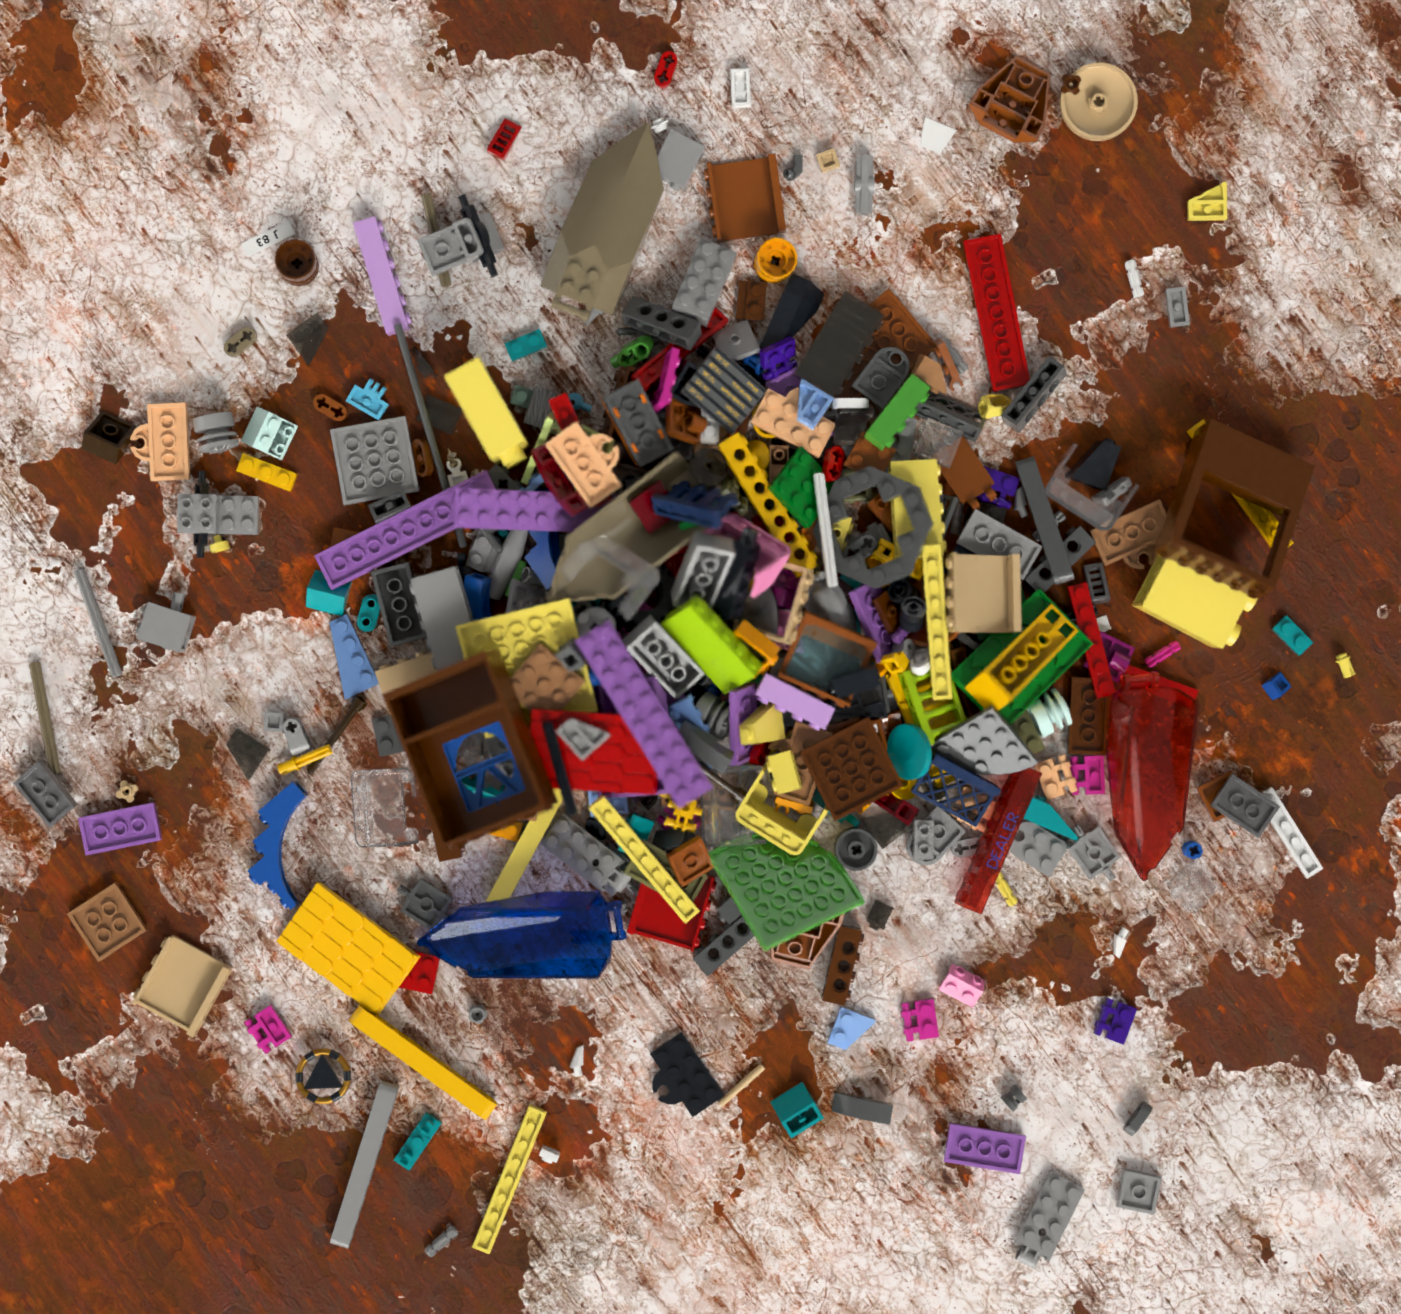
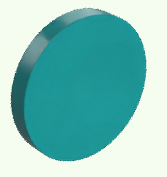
M908 723L896 726L890 733L887 741V754L900 778L905 780L921 778L928 771L931 763L932 753L929 739L926 733L915 724Z

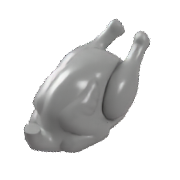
M815 572L814 581L809 586L807 592L809 596L805 604L806 610L856 631L855 611L851 603L846 600L843 590L839 585L827 587L825 572Z

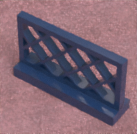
M932 750L929 769L933 764L938 767L940 774L929 777L927 771L924 776L916 780L910 791L976 827L995 795H999L1001 789L997 784L975 772L961 768L954 764L953 761L945 759L942 755ZM953 775L956 783L946 786L944 777ZM941 778L943 787L933 790L931 781ZM928 782L930 791L921 793L917 790L920 784ZM965 784L971 785L972 792L962 795L960 786ZM957 787L959 796L949 798L947 790ZM944 791L946 800L936 801L934 793ZM984 792L989 795L985 802L978 803L977 794ZM973 796L975 805L965 807L963 798ZM960 800L962 808L958 810L951 809L950 802ZM976 808L978 814L974 820H971L967 817L966 811Z

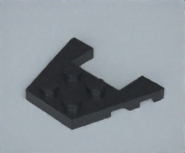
M852 655L847 656L815 680L816 685L831 692L829 684L832 683L831 677L858 667L861 660ZM856 693L851 699L850 707L845 706L844 708L835 705L834 700L829 698L826 700L821 699L823 703L835 708L832 717H888L883 699L863 705L860 694Z

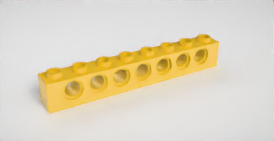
M736 433L718 444L717 448L769 534L790 547V555L786 562L811 570L817 567L816 561H818V558L813 551L810 552L807 548L808 541L805 536L798 533L796 521L793 517L789 518L786 513L788 510L767 489L769 483L766 479L769 477L763 468L760 469L757 465L758 458L755 453L748 450V442L744 435L740 436L739 433ZM735 450L743 451L744 457L742 460H737L734 457ZM746 466H750L754 470V474L751 477L746 476L744 473ZM756 483H761L764 487L761 494L754 490ZM767 499L772 500L774 503V507L771 510H767L764 507V502ZM776 516H781L784 520L781 527L776 526L774 523ZM787 532L793 534L794 539L791 543H787L784 540ZM796 549H801L804 553L803 558L800 560L794 556ZM792 570L796 578L802 576V573Z

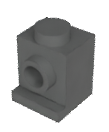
M574 637L560 646L555 654L569 673L575 669L578 671L586 665V658L575 642L576 639Z

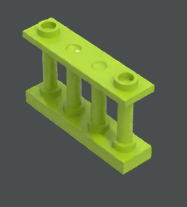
M931 669L924 675L913 674L910 670L897 674L914 724L926 733L930 745L935 744L934 739L936 736L942 735L968 719L964 715L953 681V698L949 699L950 703L926 711L923 709L922 702L933 697L932 689L920 693L917 692L915 684L917 681L931 677ZM953 711L956 722L936 729L929 727V718Z

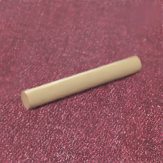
M760 1063L719 1099L718 1103L722 1107L761 1074L765 1067Z

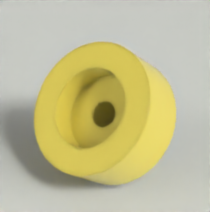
M220 535L213 536L214 544L209 545L211 553L230 549L228 541H222Z

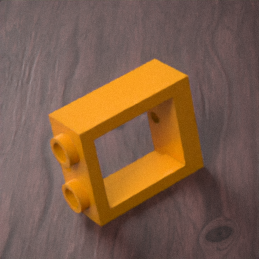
M744 619L733 631L734 635L738 639L741 637L766 657L762 662L759 661L762 667L754 677L755 679L759 674L763 676L769 669V664L772 666L779 658L777 653L781 648Z

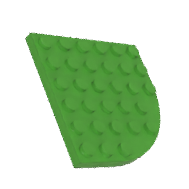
M757 833L747 834L708 852L711 864L764 951L861 906L865 902L838 859L812 839L809 840L799 855L789 854Z

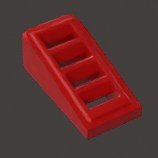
M505 118L491 140L487 153L505 161L522 127ZM506 125L515 129L514 133L505 129ZM504 132L510 135L511 138L508 139L501 134ZM499 138L507 142V145L498 142ZM495 146L503 148V152L496 149Z

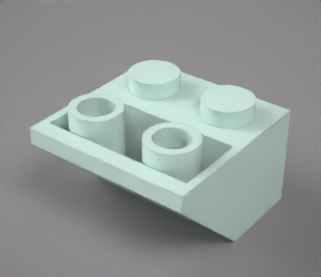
M256 407L241 442L282 460L298 426Z

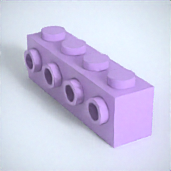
M766 673L763 675L754 693L758 696L757 700L765 704L768 701L775 704L774 709L785 713L786 710L793 713L791 717L800 722L803 719L809 721L808 726L818 731L820 728L826 729L835 711V708Z

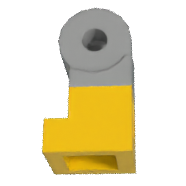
M905 639L900 644L893 643L891 653L883 655L880 661L891 674L905 671L915 652L913 641Z

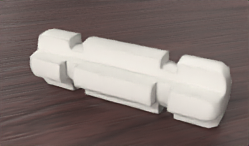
M1129 260L1125 262V268L1128 270V279L1131 288H1133V297L1138 298L1144 295V290L1140 286L1142 283L1139 272L1136 270V261Z

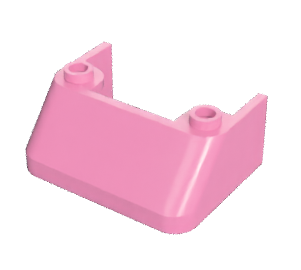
M728 514L721 519L722 526L719 529L709 527L701 533L739 540L744 527H750L758 531L756 544L760 546L759 558L754 567V571L757 573L754 576V586L751 597L755 598L773 584L788 560L791 549L788 545L737 514Z

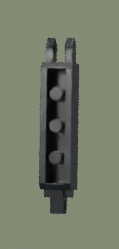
M744 527L740 539L733 540L735 556L712 607V611L730 630L735 620L740 619L743 613L744 602L749 593L750 581L754 575V567L759 558L760 546L756 544L758 531L750 527Z

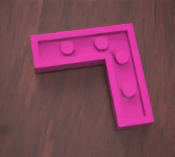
M674 347L666 353L658 389L648 397L656 414L666 404H669L672 398L671 386L676 381L674 373L680 363V357H678L680 350Z

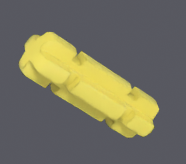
M999 870L994 872L991 877L997 883L996 885L1002 896L1006 898L1005 901L1009 906L1015 905L1018 900L1015 895H1012L1013 892L1006 880L1003 879L1004 876Z

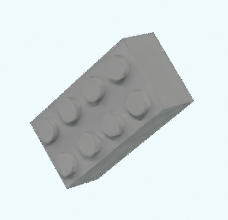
M701 238L673 303L672 311H676L688 318H694L700 322L701 326L707 328L734 265L737 252Z
M695 531L670 591L674 607H679L698 595L712 609L735 556L733 539Z
M651 615L622 640L626 649L657 678L659 683L676 700L705 674Z

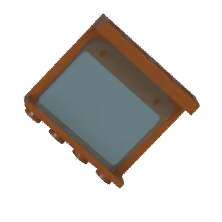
M806 610L797 629L796 640L789 647L778 672V677H781L780 681L791 685L792 682L799 685L798 688L802 691L809 692L811 690L815 692L816 696L823 700L827 698L834 700V704L839 707H850L853 695L839 699L836 694L832 695L829 684L832 683L831 677L868 664L878 641Z

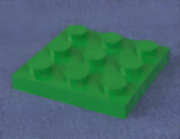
M799 447L767 489L806 529L810 528L818 517L813 475L822 473V467L803 447ZM825 481L827 497L830 493L834 481Z

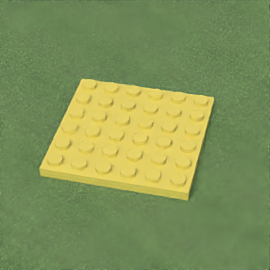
M570 598L455 626L464 659L483 651L499 649L510 679L540 643L556 654L558 648L573 637L576 640L579 639ZM586 661V665L582 669L574 670L586 681L562 710L599 711L594 689L589 679ZM520 703L528 726L531 728V711ZM484 732L485 739L495 736L493 734Z

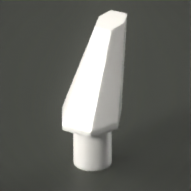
M1123 927L1118 935L1114 933L1113 954L1119 959L1127 942L1124 938L1129 932Z
M584 1045L576 1048L569 1066L573 1068L575 1077L582 1076L581 1066L584 1065Z

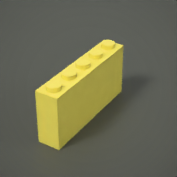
M937 459L891 461L888 464V474L921 488L934 523L927 535L925 544L942 543L943 556L944 552H946V541H943L942 533H945V524L941 522V514H943L944 509L943 503H940L939 496L942 495V485L938 483L941 469L940 465H937ZM902 496L890 500L895 559L903 556L896 537L914 530ZM922 551L917 559H922Z

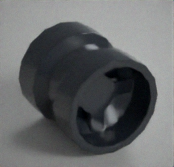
M633 474L624 476L621 481L623 491L628 490L639 479Z

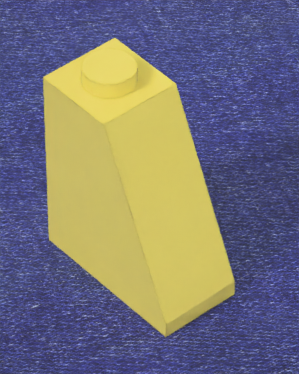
M771 702L767 704L762 703L739 725L741 745L785 739L782 712L774 709L775 704Z

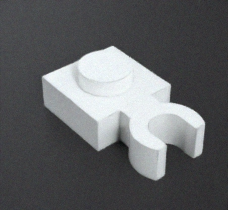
M459 458L457 459L458 465L455 468L451 467L450 461H447V468L452 471L451 475H447L450 487L468 479L466 470L460 471L462 462Z

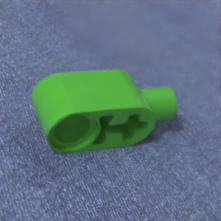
M643 335L625 344L619 354L610 358L612 366L614 368L632 366L647 358L654 347L653 339L650 336Z

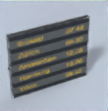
M715 346L702 364L697 367L696 372L680 392L733 436L767 390L718 346Z

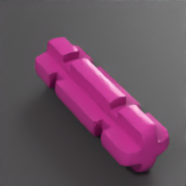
M1172 641L1169 643V646H1164L1153 653V656L1150 655L1145 658V662L1148 667H1153L1157 664L1156 662H1161L1172 655V652L1180 650L1181 647L1177 641Z

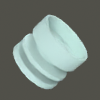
M1056 688L1050 689L1051 698L1047 692H1044L1043 703L1037 698L1027 708L1041 738L1054 733L1053 723L1059 729H1063L1062 720L1066 726L1072 724L1067 703Z

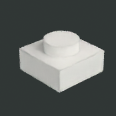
M543 1145L539 1156L545 1162L557 1163L561 1152Z

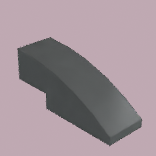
M684 720L678 733L688 749L700 760L723 774L732 761L734 751L719 744V738Z
M834 1093L832 1112L890 1125L893 1110L892 1103L851 1094Z

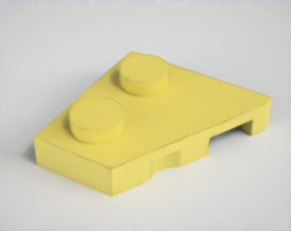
M1223 182L1187 201V221L1227 220V182Z

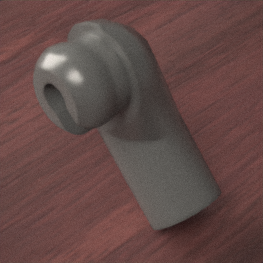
M793 155V166L788 170L785 169L783 172L786 180L792 181L802 174L803 155Z

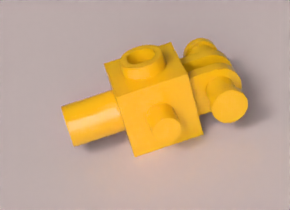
M669 800L667 807L675 809L673 815L677 817L672 819L666 816L664 825L672 826L675 830H677V827L681 828L682 832L687 830L695 833L697 824L694 825L687 822L693 819V815L701 816L703 809L696 807L697 800L691 801L680 809L675 801ZM680 817L684 818V822L679 821Z

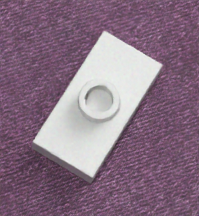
M731 68L732 108H751L749 68Z

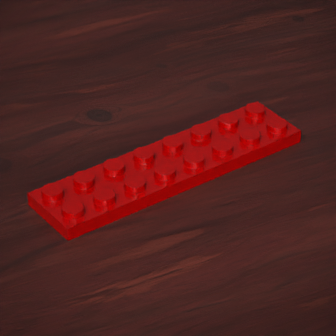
M1001 233L963 241V247L992 392L1025 386L1030 377Z

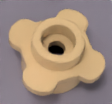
M125 780L121 781L120 789L116 792L117 798L126 799L129 803L133 802L138 786L136 784H129Z

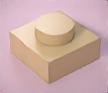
M834 148L816 154L822 174L840 168Z

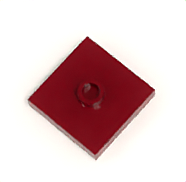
M661 480L656 481L628 501V504L648 534L653 533L672 519L657 515L654 512L651 497L655 494H668Z

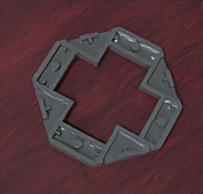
M871 466L834 481L827 499L836 572L875 589L911 575L915 562L925 545L927 535L934 524L921 488ZM877 486L883 502L902 496L914 530L896 537L903 556L868 569L864 555L861 552L846 559L844 558L833 524L849 518L843 499ZM818 519L813 533L823 558Z

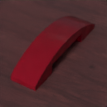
M543 444L531 450L541 477L564 510L573 516L587 509L589 506L580 493L574 491L546 445Z
M892 793L873 802L908 826H910L920 811L904 799L901 800L895 797Z

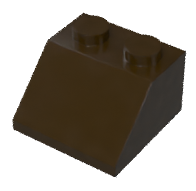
M102 410L84 431L81 449L113 464H117L126 453L131 442L130 437L137 426Z

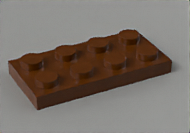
M1071 677L1069 710L1072 724L1068 726L1067 754L1107 756L1109 696L1096 699L1091 678Z

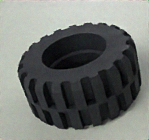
M662 563L639 580L649 584L656 591L659 601L654 609L641 611L633 608L626 601L624 592L614 599L603 598V601H605L604 608L617 621V627L621 628L623 626L626 628V632L631 633L649 615L661 624L667 614L676 609L672 605L670 592L676 578L669 575L671 571L667 567L665 569L661 567Z

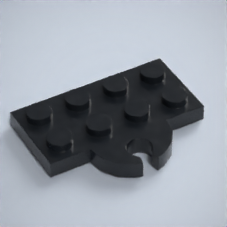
M682 1031L650 1052V1055L660 1068L652 1081L653 1093L657 1092L658 1088L662 1085L667 1086L669 1089L668 1094L658 1097L660 1102L667 1105L683 1102L691 1116L694 1117L724 1096V1093Z

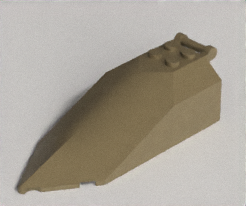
M644 123L602 155L592 160L561 229L540 287L556 293L551 308L555 310L558 308L578 316L585 322L588 321L593 308L613 316L616 315L664 191L654 139L650 129L651 126L648 123ZM565 296L587 305L585 311L560 301L561 297Z
M678 451L569 534L566 538V544L560 556L547 600L553 602L570 598V601L596 600L599 598L614 599L691 541L695 531L703 532L708 528L697 525L682 531L679 527L681 520L672 518L656 531L648 534L628 504V501L658 480H661L668 493L672 490L674 484L678 485L682 481H689L691 488L699 484L705 485L694 471L697 467L700 468L714 488L721 489L722 483L718 481L705 464L706 460L703 456L692 465H689Z

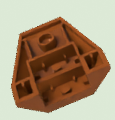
M1016 56L976 90L968 106L980 125L1013 143L1037 142L1046 123L1051 74Z
M844 914L771 948L772 961L809 970L842 925Z

